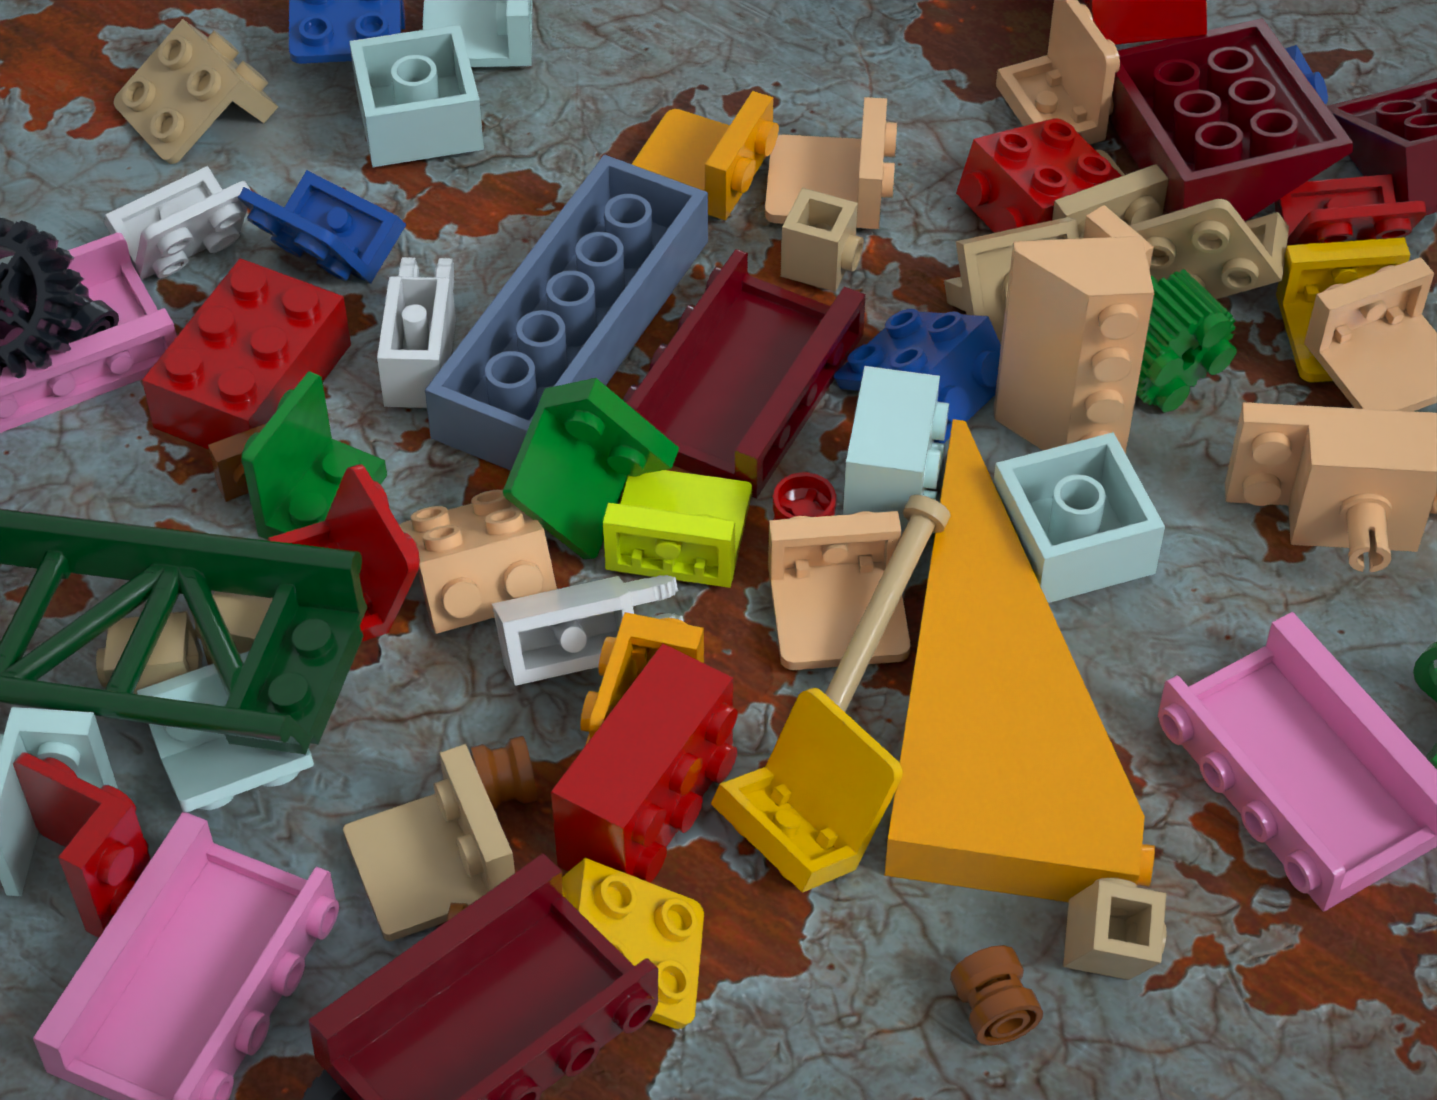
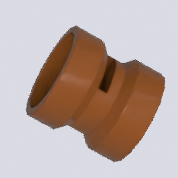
M991 946L978 950L960 961L951 972L950 980L958 998L962 1002L969 1003L972 1010L969 1023L977 1040L983 1045H1001L1014 1041L1034 1029L1043 1018V1010L1032 989L1025 988L1021 982L1024 969L1016 952L1009 946Z

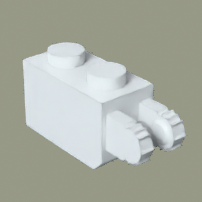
M402 257L399 275L389 277L377 355L384 407L427 408L425 389L452 354L456 314L453 296L454 263L450 258H439L435 268V277H419V267L417 266L416 258Z
M659 575L623 583L619 576L493 603L492 607L503 663L514 685L599 667L604 640L607 636L617 637L624 612L634 614L633 606L661 601L675 595L676 591H678L676 577ZM675 613L652 616V618L657 619L675 618L683 621V616Z

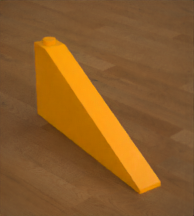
M953 419L940 503L949 510L951 516L944 531L935 533L900 756L903 776L894 795L884 876L1069 902L1071 897L1101 878H1119L1134 882L1136 885L1150 887L1155 845L1142 844L1145 816L967 423L963 420Z

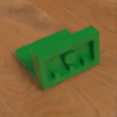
M310 371L307 372L295 389H289L282 396L276 413L260 432H255L250 436L244 446L241 457L257 534L267 540L276 535L325 521L348 467L362 464L372 480L380 485L387 477L384 459L332 439L322 377Z
M597 378L545 388L504 486L503 496L531 519L538 520L545 530L582 559H594L598 556L604 540L603 520L608 503L618 504L627 477H636L645 473L672 469L679 447Z

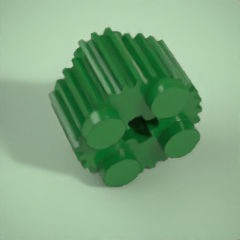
M1185 269L1170 274L1167 280L1163 277L1158 281L1154 276H1151L1154 297L1136 395L1144 403L1146 402L1148 405L1153 403L1155 406H1158L1164 413L1174 411L1181 406L1189 396L1190 386L1194 387L1197 385V381L1200 378H1204L1207 372L1210 375H1216L1225 370L1237 353V349L1229 342L1233 338L1231 332L1235 330L1233 315Z

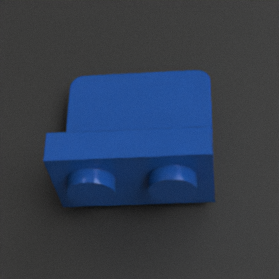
M289 0V53L291 60L298 64L352 61L349 41L399 34L401 29H405L403 0Z
M306 170L285 207L243 187L240 195L237 197L251 210L247 220L261 230L271 234L270 240L274 244L301 258L305 251L318 259L316 264L320 268L342 281H347L350 274L371 284L406 226L397 215Z
M906 309L892 315L886 321L885 328L868 344L852 351L847 358L848 362L835 373L834 378L840 389L860 391L864 366L940 376L938 402L949 403L945 439L944 441L934 440V442L944 444L950 438L953 419L967 422L995 395L1001 344L989 316L963 315L959 312H918L916 309Z

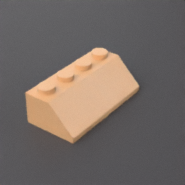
M1142 236L1013 242L993 411L996 421L1041 450L1114 432L1126 454L1154 297V289Z

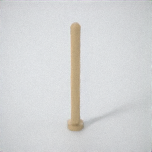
M911 495L903 510V515L909 522L825 692L844 712H846L932 532H943L950 519L951 514L949 510L938 501L927 496Z

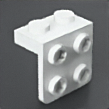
M206 166L105 214L104 224L111 235L119 232L124 236L128 245L131 262L141 280L154 274L158 278H164L182 269L188 263L189 257L205 249H208L210 253L219 252L239 238L247 207L237 197L240 195L243 187L249 190L250 188L246 181H241L222 190L213 173Z

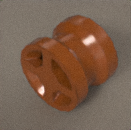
M524 736L510 738L504 747L490 749L484 744L470 747V755L494 811L498 810L502 802L515 799L523 805L537 802L533 769Z

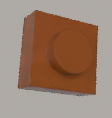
M266 424L208 445L216 483L226 502L249 493L244 467L241 462L242 452L250 436L255 432H260Z

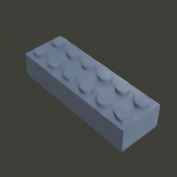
M603 155L425 389L431 439L511 471L544 389L591 378H597L606 386L708 242V192Z

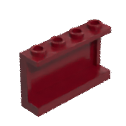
M735 249L723 267L718 265L713 269L703 296L696 306L693 304L687 306L680 318L678 330L668 345L661 344L657 348L651 360L648 374L639 386L634 384L628 389L623 401L679 447L673 463L674 466L697 475L750 482L752 485L751 497L757 499L834 381L835 373L845 364L849 354L862 338L864 333L866 294L844 286L831 306L750 276L748 274V253Z
M543 853L309 1019L314 1057L352 1100H539L542 1092L563 1076L573 1077L583 1072L594 1061L600 1048L621 1032L632 1033L649 1020L658 1005V968L648 958L634 966L563 896L562 871Z

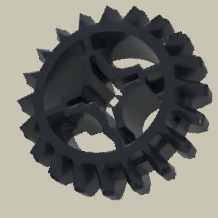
M0 218V259L14 256L8 264L3 262L0 264V339L4 340L7 334L14 328H22L24 331L13 341L0 347V376L3 368L7 367L14 377L22 378L26 375L27 371L26 360H29L37 368L46 369L52 365V359L47 351L56 350L65 353L71 350L68 341L64 338L67 329L77 331L83 328L77 319L71 318L72 310L87 304L82 296L72 293V289L82 282L84 278L80 276L79 272L68 269L75 257L68 250L57 247L59 240L51 233L39 232L36 225L22 220L20 222L16 221L14 224L13 221L6 218ZM7 308H9L13 313L6 312Z

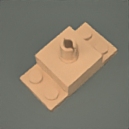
M1243 402L1225 480L1226 502L1249 503L1256 506H1288L1291 545L1349 548V564L1353 569L1361 572L1364 570L1363 553L1368 552L1369 572L1382 570L1391 562L1390 550L1418 552L1429 514H1437V413Z

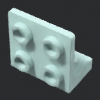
M424 0L423 30L461 24L471 67L532 66L533 0Z
M249 651L240 654L243 663L245 662ZM214 664L137 690L139 695L225 706L228 701V695ZM148 724L160 760L183 812H190L196 809L201 811L217 809L229 803L234 795L261 785L273 787L285 784L293 780L300 771L314 765L309 748L306 755L234 745L228 743L224 734Z
M11 707L5 732L0 734V881L7 896H22L39 833L13 765L21 753H29L43 761L48 757L55 758L70 767L78 778L101 788L103 785H110L118 788L94 712Z

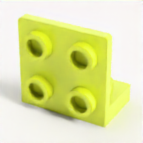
M669 470L645 473L636 477L628 476L621 503H608L603 520L605 569L651 577L668 575L676 577V580L731 588L752 496L751 483Z

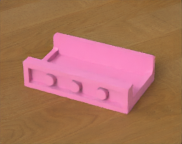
M118 232L68 250L75 257L68 269L79 272L80 276L84 278L81 283L88 288L89 298L93 301L102 300L118 313V325L69 343L71 350L65 353L56 350L47 351L52 359V365L46 369L37 368L29 360H26L27 371L26 375L22 378L14 377L9 369L4 367L0 376V433L143 379L177 337L174 323L165 308L157 309L131 262L127 242L122 233ZM7 308L6 312L13 313L9 308ZM18 327L12 329L4 340L0 339V347L13 341L24 330Z
M1294 612L1272 622L1266 646L1189 687L1178 675L1165 681L1157 717L1166 736L1174 744L1182 745L1199 765L1201 774L1209 787L1215 792L1225 795L1241 814L1243 824L1249 834L1256 841L1265 842L1282 862L1285 873L1292 885L1300 892L1308 893L1323 912L1437 847V769Z
M182 812L33 1037L46 1072L110 1100H228L234 1084L233 1076L246 1054L254 1055L259 1050L268 1033L270 1025L269 1016L282 995L288 997L295 991L304 972L306 955L316 939L323 940L328 936L336 922L339 902L335 898L330 872L315 867L308 880L215 844L213 843L207 820L187 812Z

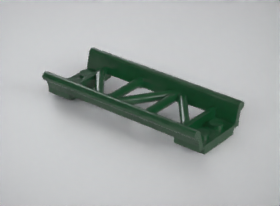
M0 509V564L37 569L0 641V703L50 710L94 712V715L98 717L224 734L229 744L306 755L310 744L319 745L364 637L360 624L367 610V605L363 598L359 576L362 567L360 552ZM71 573L129 580L23 657L61 579H68ZM211 591L273 598L244 663ZM180 594H183L228 695V701L225 706L133 694ZM146 602L105 690L38 681L46 673Z

